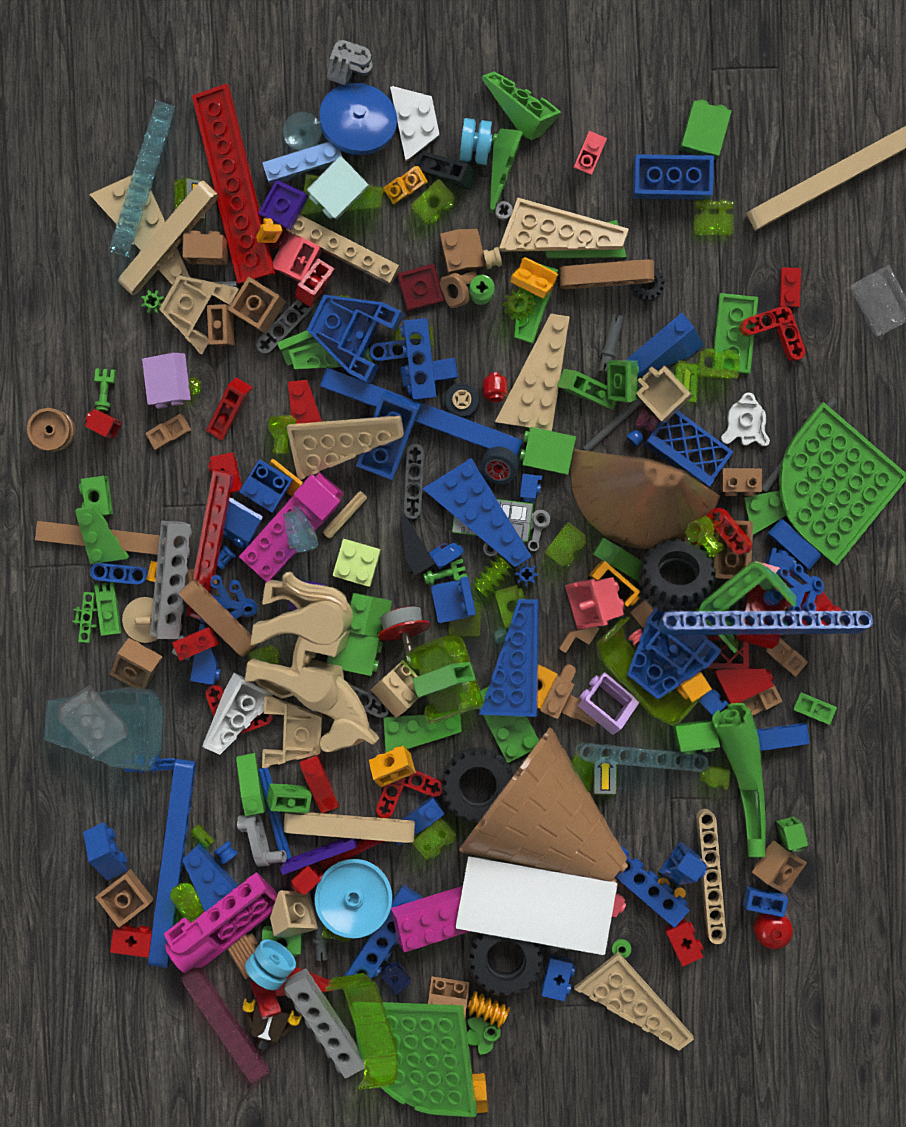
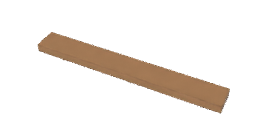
M37 521L35 540L85 546L79 526ZM110 530L118 538L119 544L124 551L158 555L160 535ZM178 538L174 540V546L178 543Z

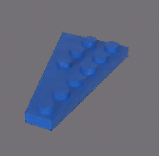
M472 458L422 488L513 566L517 567L532 558Z
M518 599L508 634H506L505 642L479 715L538 716L539 599Z

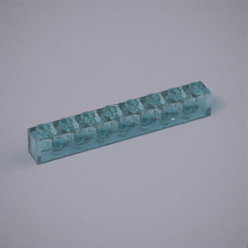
M158 100L155 102L110 244V252L130 257L175 115V106Z

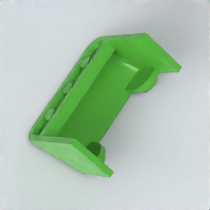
M751 562L706 598L700 605V612H732L729 607L757 584L767 591L777 588L792 606L796 605V595L774 571L760 562ZM706 620L707 623L712 627L711 622ZM724 620L727 626L731 625L728 620ZM719 635L734 653L738 651L739 641L733 635Z

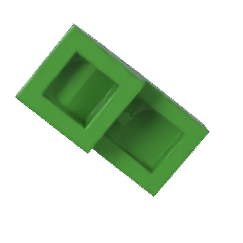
M801 692L793 710L830 725L837 707Z

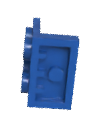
M468 576L461 577L460 580L431 586L438 623L476 616Z

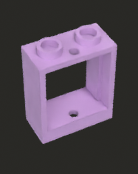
M604 672L599 677L597 675L593 677L589 683L591 687L589 690L585 689L580 695L581 701L577 706L614 735L622 729L640 701ZM599 686L623 705V708L614 720L590 701V698Z

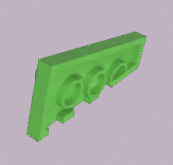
M617 220L607 222L619 226ZM624 246L623 249L545 251L547 259L627 258Z
M542 265L556 273L559 272L558 269ZM519 287L514 336L516 339L534 344L551 292L543 299Z

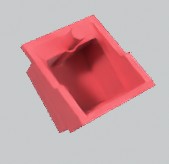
M613 577L601 578L598 581L595 579L581 580L564 585L577 629L607 625V620L624 615V602L622 599H619V585Z

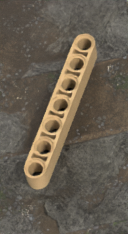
M205 181L199 182L119 277L118 282L131 295L137 294L182 242L183 234H188L217 200L218 194Z
M701 809L696 814L699 855L707 864V872L701 879L705 929L712 943L721 944L726 939L717 822L715 815L710 810ZM706 814L710 815V821L702 823V817ZM706 834H712V839L709 842L703 841V837ZM713 853V859L711 861H706V854ZM715 872L714 879L707 880V874ZM716 891L717 896L714 899H709V893ZM712 911H719L716 918L710 917ZM714 930H720V934L717 937L711 936Z
M285 812L284 814L285 833L405 843L414 842L415 821L311 812Z

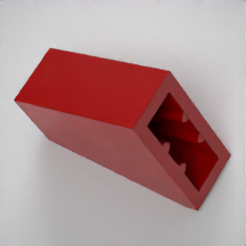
M762 667L712 670L728 704L740 703L773 687L772 681L774 678L769 670L766 671Z

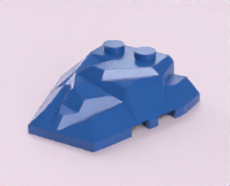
M655 607L646 620L645 628L627 675L659 699L701 670L709 667L722 650L709 640L706 635H665L661 633L658 625L668 612L658 611L657 607ZM666 620L667 625L673 627V623ZM686 621L688 626L693 627V625Z

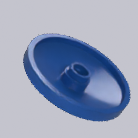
M349 83L346 86L336 87L326 95L320 107L319 124L325 138L337 149L349 154L367 155L380 151L392 140L397 125V114L391 100L377 88L362 83Z

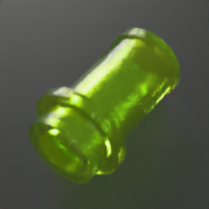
M197 824L190 832L192 837H195L206 849L210 845L205 839L211 844L215 840L203 829V825Z

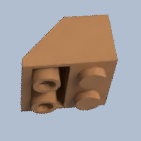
M432 976L427 1004L463 1005L466 1016L469 982Z

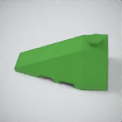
M495 71L482 77V80L514 126L523 132L524 137L530 140L542 136L561 114V111L543 98L538 100L530 95L531 91L516 88L513 81Z
M500 129L499 133H495L491 142V145L494 146L490 213L495 211L518 152L523 134L521 131Z

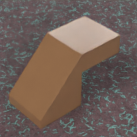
M589 627L568 631L558 648L566 653L576 637L590 644L599 628Z

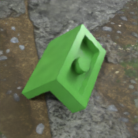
M304 331L277 342L286 364L290 366L293 363L289 350L318 341L308 331Z

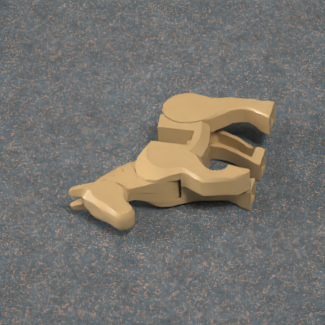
M286 572L283 575L282 581L270 580L266 582L262 604L286 599L292 602L297 607V610L286 612L270 620L259 621L254 624L250 645L261 643L273 636L284 633H293L299 636L295 645L292 667L270 664L253 658L247 664L245 682L255 681L260 688L281 699L294 695L310 710L324 713L333 718L334 723L330 732L321 737L319 741L321 749L327 753L352 747L363 741L374 745L379 737L369 727L366 712L357 694L344 680L342 666L313 660L316 657V653L336 657L345 648L350 633L347 630L353 621V611L346 597L334 588L302 582L295 578L292 572Z

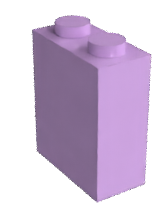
M169 353L142 359L148 405H156V408H167V404L171 403L172 406L183 405V401L191 400L185 354Z

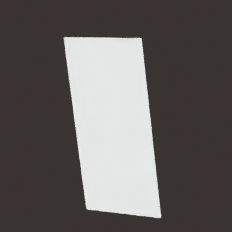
M468 857L456 929L605 955L617 883Z

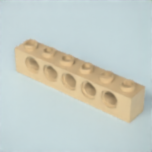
M302 215L298 216L291 231L286 229L288 233L302 237L320 246L323 252L389 286L392 285L399 271V265Z

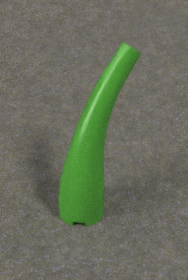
M731 703L727 705L728 709L722 712L717 710L712 720L740 788L746 817L748 857L762 858L766 857V817L759 736L750 708H746L744 703Z

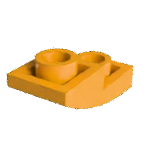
M414 166L383 189L392 204H396L427 184L428 181L419 166Z

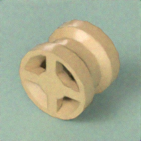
M498 247L491 251L483 250L487 269H491L492 266H502Z

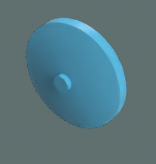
M349 859L334 864L322 875L323 877L318 883L315 892V907L320 920L330 931L346 938H361L374 933L384 924L392 908L393 896L387 877L377 866L364 860Z

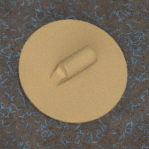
M137 598L131 601L124 610L122 617L123 627L126 633L138 642L149 643L157 640V638L150 635L153 598Z

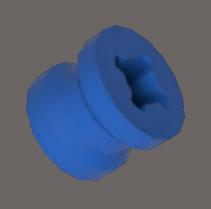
M229 840L214 851V854L220 857L222 864L238 853L231 847Z

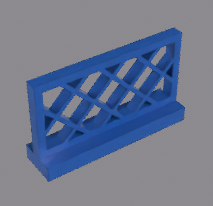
M677 411L674 415L678 417L679 424L669 425V420L665 422L666 426L662 427L664 422L660 421L643 445L675 469L685 472L709 488L734 451ZM680 427L681 438L672 439L670 428ZM683 427H692L695 436L685 437ZM667 429L668 439L661 440L656 436L657 432ZM699 438H707L710 447L700 448ZM695 439L697 449L687 450L686 440ZM682 440L684 451L677 452L673 448V442ZM714 449H722L727 454L723 459L716 460ZM711 450L712 460L703 462L701 451ZM698 452L699 462L692 463L689 460L688 453ZM713 463L714 472L711 476L705 472L703 464Z

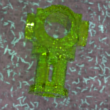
M291 415L269 417L268 430L275 437L273 453H289L287 426L289 424H296V419Z
M703 516L701 519H696L688 524L685 534L690 542H697L699 545H703L710 557L722 551L724 545L715 539L714 527L708 517Z

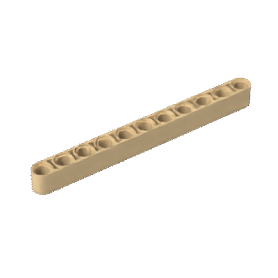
M906 126L747 212L746 215L754 230L756 231L906 150Z

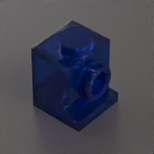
M397 961L393 964L388 963L382 969L381 978L393 990L395 995L399 994L411 983V977ZM395 975L398 977V980L393 981L391 977Z

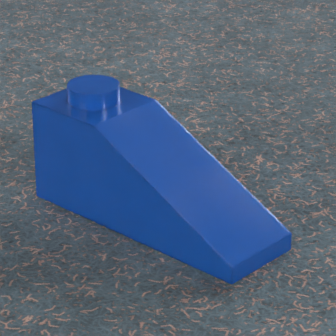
M201 623L199 631L208 628L207 623ZM214 647L194 655L190 681L213 685L216 683V680H220L221 669H218L219 662Z
M431 796L401 820L415 821L414 835H416L445 814V810L437 799Z

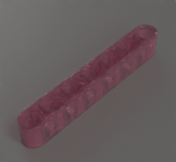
M193 967L187 973H182L180 979L249 1082L254 1085L269 1075L270 1070L266 1062L202 968Z

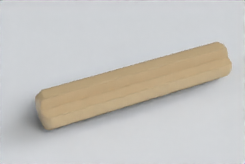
M361 491L358 492L326 527L323 534L328 538H332L362 505L367 496Z

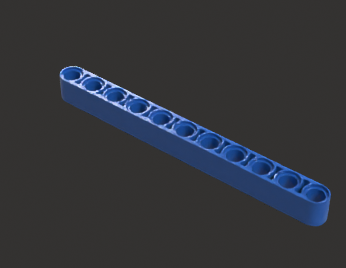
M326 368L320 383V387L376 408L382 393L386 390ZM402 396L421 404L415 420L416 423L486 449L499 446L505 447L518 456L523 440Z
M866 611L668 612L660 620L658 627L661 633L665 635L860 634L872 626L873 618ZM839 619L845 623V626L840 623ZM858 619L863 622L864 626L859 623ZM666 620L671 621L673 627L668 626ZM685 620H689L693 627L688 626ZM705 620L710 621L711 624H712V627H711V626H708V625L705 623ZM724 620H728L731 623V627L727 626ZM744 620H747L750 623V626H747L744 623ZM763 620H766L769 623V626H766L763 623ZM782 620H785L788 626L784 625ZM801 620H804L807 626L803 625ZM820 620H823L826 623V626H824Z
M176 759L174 765L148 961L149 966L168 968L171 958L166 951L165 944L167 940L164 933L172 928L176 922L183 869L182 859L185 854L196 761Z

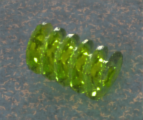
M498 555L495 556L497 563L491 560V568L488 566L484 567L486 573L479 572L480 579L477 577L473 578L474 585L487 598L489 597L487 590L493 593L492 585L499 587L500 585L497 580L499 579L504 582L503 574L510 576L511 574L508 569L513 570Z
M180 883L170 891V898L183 918L193 922L205 912L197 892L191 884Z

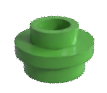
M618 939L612 945V952L614 955L619 952L623 958H627L631 953V945L625 939ZM619 947H625V951L619 952Z

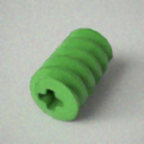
M478 275L473 278L470 283L469 293L471 300L475 304L485 305L492 300L495 289L492 279L486 275ZM480 288H484V293H480Z

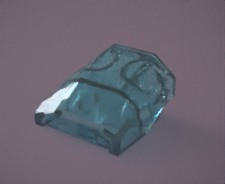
M299 506L293 507V510L289 513H284L289 548L296 549V552L315 549L319 545L316 533Z

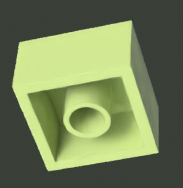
M343 539L333 576L370 587L382 549Z

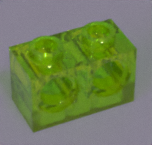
M705 348L704 351L698 353L697 377L738 378L740 354H735L734 350H723V353L715 352L716 349ZM705 358L712 359V368L705 366ZM725 359H729L732 362L731 369L724 367Z

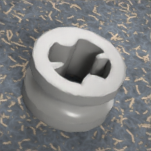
M502 201L496 205L495 214L498 219L507 220L511 217L513 210L509 202ZM502 206L508 208L507 215L505 216L504 213L503 215L499 214L500 207Z

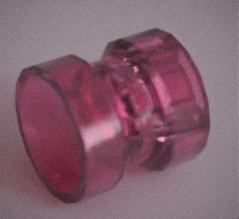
M642 408L634 425L639 428L644 427L646 431L653 433L659 418Z

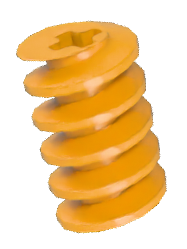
M474 991L467 1006L469 1015L471 1016L476 1012V1019L483 1015V1022L490 1018V1025L492 1026L496 1021L497 1028L499 1029L504 1024L510 1007L505 1010L506 1006L503 1003L498 1007L499 1002L497 1000L491 1004L492 999L490 997L484 1001V994L477 998L478 992Z

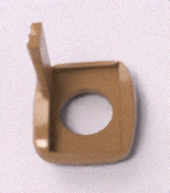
M474 270L463 275L452 273L441 278L440 287L450 308L462 306L470 301V294L466 284H470L473 278L477 276ZM450 284H454L457 287V298L451 297L448 288Z

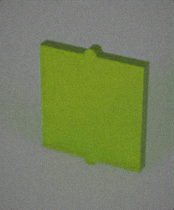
M473 602L476 616L449 621L448 635H462V637L480 636L482 603Z

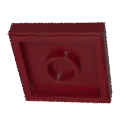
M434 264L397 274L407 312L444 302Z

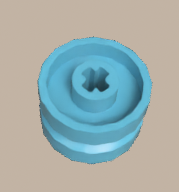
M464 119L460 162L470 163L473 151H476V163L487 165L492 141V121L482 120L479 125V132H475V119Z
M270 939L260 942L255 952L245 963L246 971L252 980L269 990H278L285 982L286 977L296 967V961L291 952L282 944Z

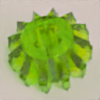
M521 288L517 289V293L513 289L510 290L512 296L505 295V299L508 302H503V306L507 307L504 312L510 314V319L512 320L516 316L518 321L522 320V316L526 320L529 319L527 313L534 314V310L531 308L536 307V303L531 302L535 298L534 295H529L527 290L522 293ZM522 301L523 306H518L517 308L516 303H521Z

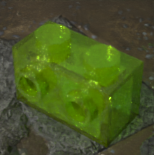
M567 522L544 553L563 567L565 564L568 566L575 558L573 553L576 549L580 551L587 541L584 540L586 535Z
M442 816L414 837V842L411 843L426 860L430 857L433 859L441 852L440 848L443 845L448 846L455 840L456 831Z

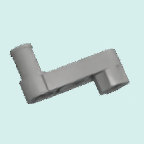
M260 814L238 816V830L248 833L253 858L258 867L286 862L287 855L284 850L269 851Z

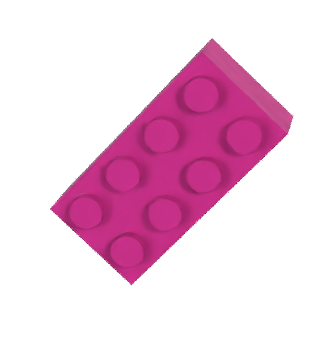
M463 886L391 908L397 940L403 952L470 932L456 929Z

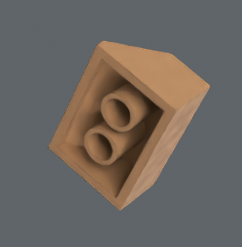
M735 521L752 542L753 521ZM728 526L726 533L730 537L733 535L734 530L731 526ZM717 532L715 535L714 557L715 578L731 579L751 563L752 549L747 554L738 555L733 552ZM739 542L741 544L740 549H744V542Z

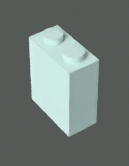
M340 156L307 190L311 193L308 197L316 205L320 203L324 207L322 211L330 219L334 217L337 220L370 186Z

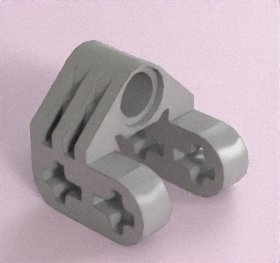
M338 41L330 57L327 80L346 86L352 72L361 76L369 75L373 70L370 51L363 46L348 41Z

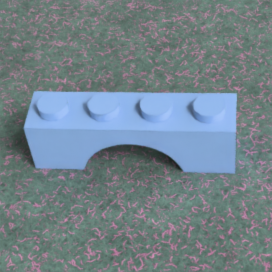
M330 142L263 162L268 182L270 186H273L276 180L287 182L294 176L309 170L328 169L342 155L339 149Z

